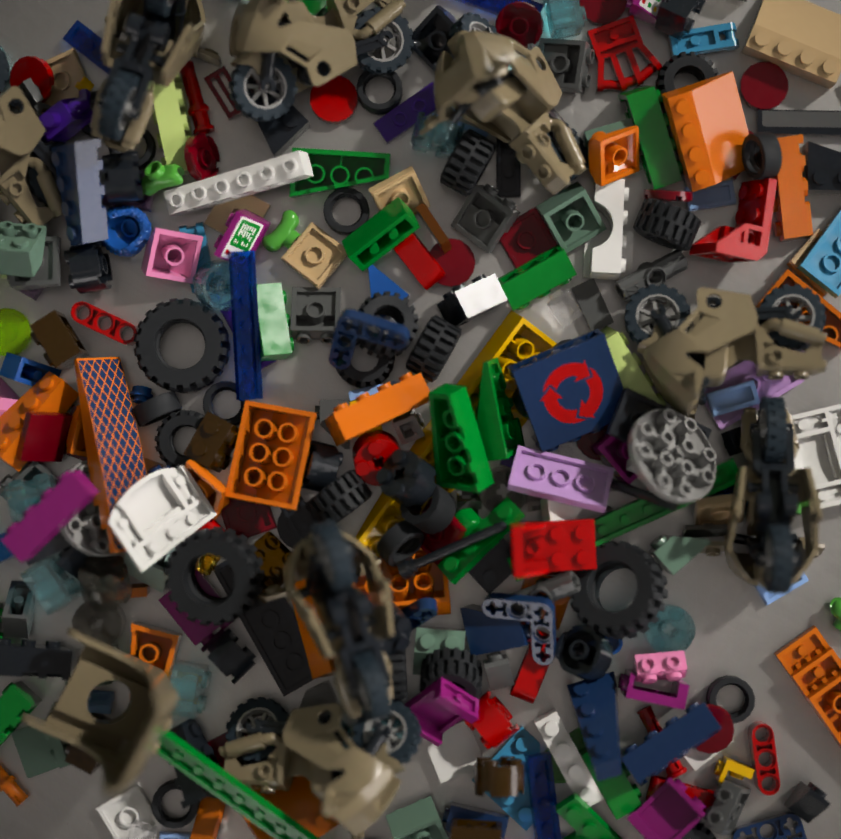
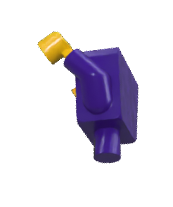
M83 76L80 82L78 81L75 84V87L79 90L77 98L62 99L45 113L42 112V115L38 117L46 130L40 139L43 143L51 141L65 143L91 122L93 111L90 108V91L94 84L85 76Z

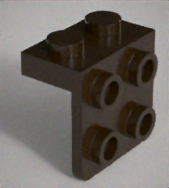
M207 411L187 446L184 455L220 473L222 469L225 470L230 464V455L235 448L239 428Z
M266 532L254 543L257 551L254 553L257 558L261 557L263 561L260 570L265 571V579L261 581V584L264 585L261 593L265 592V588L269 586L279 585L281 587L284 584L283 567L291 553L273 533ZM258 595L257 597H258L263 603H265V601L260 598V595Z

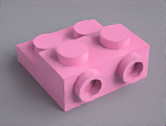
M685 651L635 655L632 671L635 673L634 681L652 684L657 682V680L664 679L669 682H675L685 678L687 672Z

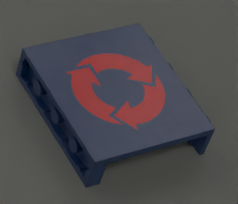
M598 329L507 366L510 376L517 384L538 442L535 444L542 452H552L565 442H576L584 434L589 432L597 433L603 430L604 426L610 423L624 389L606 337Z

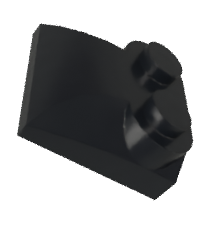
M437 5L413 31V35H411L412 40H414V47L411 48L434 72H436L437 63L443 51H446L455 59L447 46V42L451 39L449 37L450 27L457 19L440 5Z

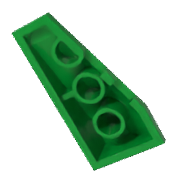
M492 358L483 362L477 426L488 461L507 459L516 454L518 445L525 446L519 418H514L511 407L514 406L513 400L505 394L506 381L498 358Z

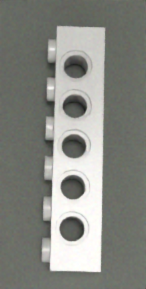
M298 150L163 192L169 215L183 216L307 179L314 175L308 152Z

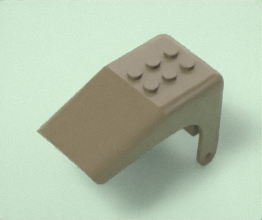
M69 627L66 633L74 639L85 643L77 659L78 663L58 701L54 702L45 721L23 713L21 720L29 726L64 740L94 757L99 762L103 772V792L116 794L140 776L150 756H154L158 751L159 739L162 733H166L172 723L170 718L178 704L179 695L162 669ZM109 680L125 684L130 691V702L127 709L120 716L111 720H101L90 715L87 701L89 694L95 686Z

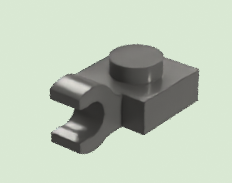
M31 78L23 81L18 86L37 117H40L42 112L45 113L51 108L50 105L41 102L44 98L39 87L33 83Z

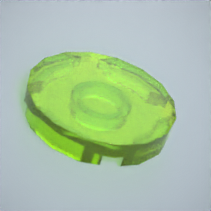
M0 309V356H6L7 352L18 355L27 349L32 340L30 335L32 329L29 326L31 325L30 321L23 313L16 309Z

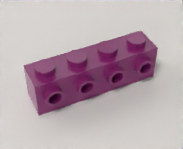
M68 470L63 473L57 480L59 484L54 489L49 488L40 496L42 501L36 506H30L23 513L24 518L19 523H13L5 531L7 535L1 541L21 563L31 560L100 493L81 470L72 472Z

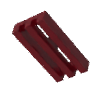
M223 66L206 76L204 80L230 121L234 116L240 115L242 112L234 107L235 103L233 100L231 101L230 93L219 76L223 73L228 82L231 81L229 72ZM212 79H216L232 105L233 111L230 112L211 82Z

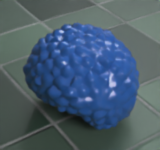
M123 205L109 208L106 211L108 240H102L103 246H106V250L112 254L114 253V255L124 257L136 256L145 247L151 236L152 228L148 216L134 206Z

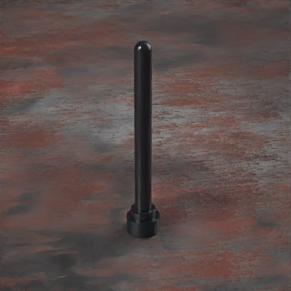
M612 478L610 487L612 489L671 511L676 510L678 507L676 503L668 502L654 493Z
M504 521L497 522L415 560L413 558H405L398 561V571L402 578L407 580L415 576L419 568L504 531L507 528V524Z

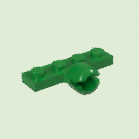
M506 497L484 519L472 508L459 510L454 516L467 529L462 538L500 521H504L507 524V528L500 533L446 556L437 565L438 568L455 585L510 531L509 523H517L526 515L509 497Z
M575 792L556 805V812L575 829L562 839H622Z

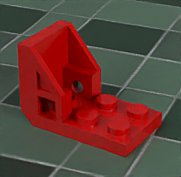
M766 178L742 182L738 194L739 205L735 216V228L729 226L717 227L694 242L689 255L726 263L758 261L767 254L777 180Z
M593 518L509 523L511 568L514 578L547 574L549 571L597 569L595 523Z

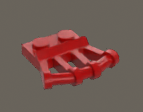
M633 15L587 31V36L592 49H594L597 61L596 92H603V90L626 91L628 90L627 87L632 85H642L650 75L662 69L661 63L643 44ZM634 49H637L649 62L641 71L633 53ZM623 53L626 54L633 73L632 76L624 78L617 59V55ZM610 59L617 80H604V60Z

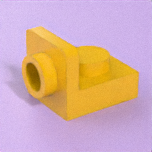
M723 755L722 760L717 761L713 774L716 775L715 779L717 782L723 783L728 770L730 771V776L743 780L744 777L752 779L755 770L747 764Z

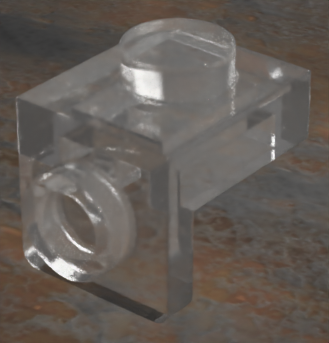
M561 289L557 290L549 296L551 301L547 303L548 308L563 329L584 315L570 295L569 289L564 292Z

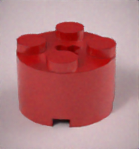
M375 430V432L361 435L356 440L352 449L353 462L356 473L365 483L379 486V482L376 480L377 472L392 453L400 449L396 438L386 431Z
M487 691L479 698L478 720L471 724L464 719L471 730L476 729L481 735L480 741L488 750L492 747H499L519 730L517 723L512 725L510 722L513 716L496 696L492 699L490 698L492 693L490 691Z

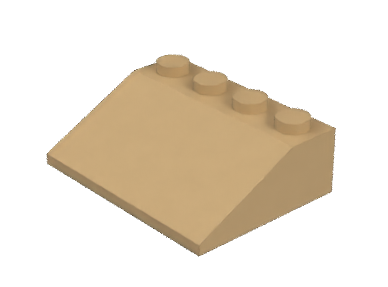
M762 0L741 53L762 62H771L786 72L831 89L836 84L841 73V15L806 0Z

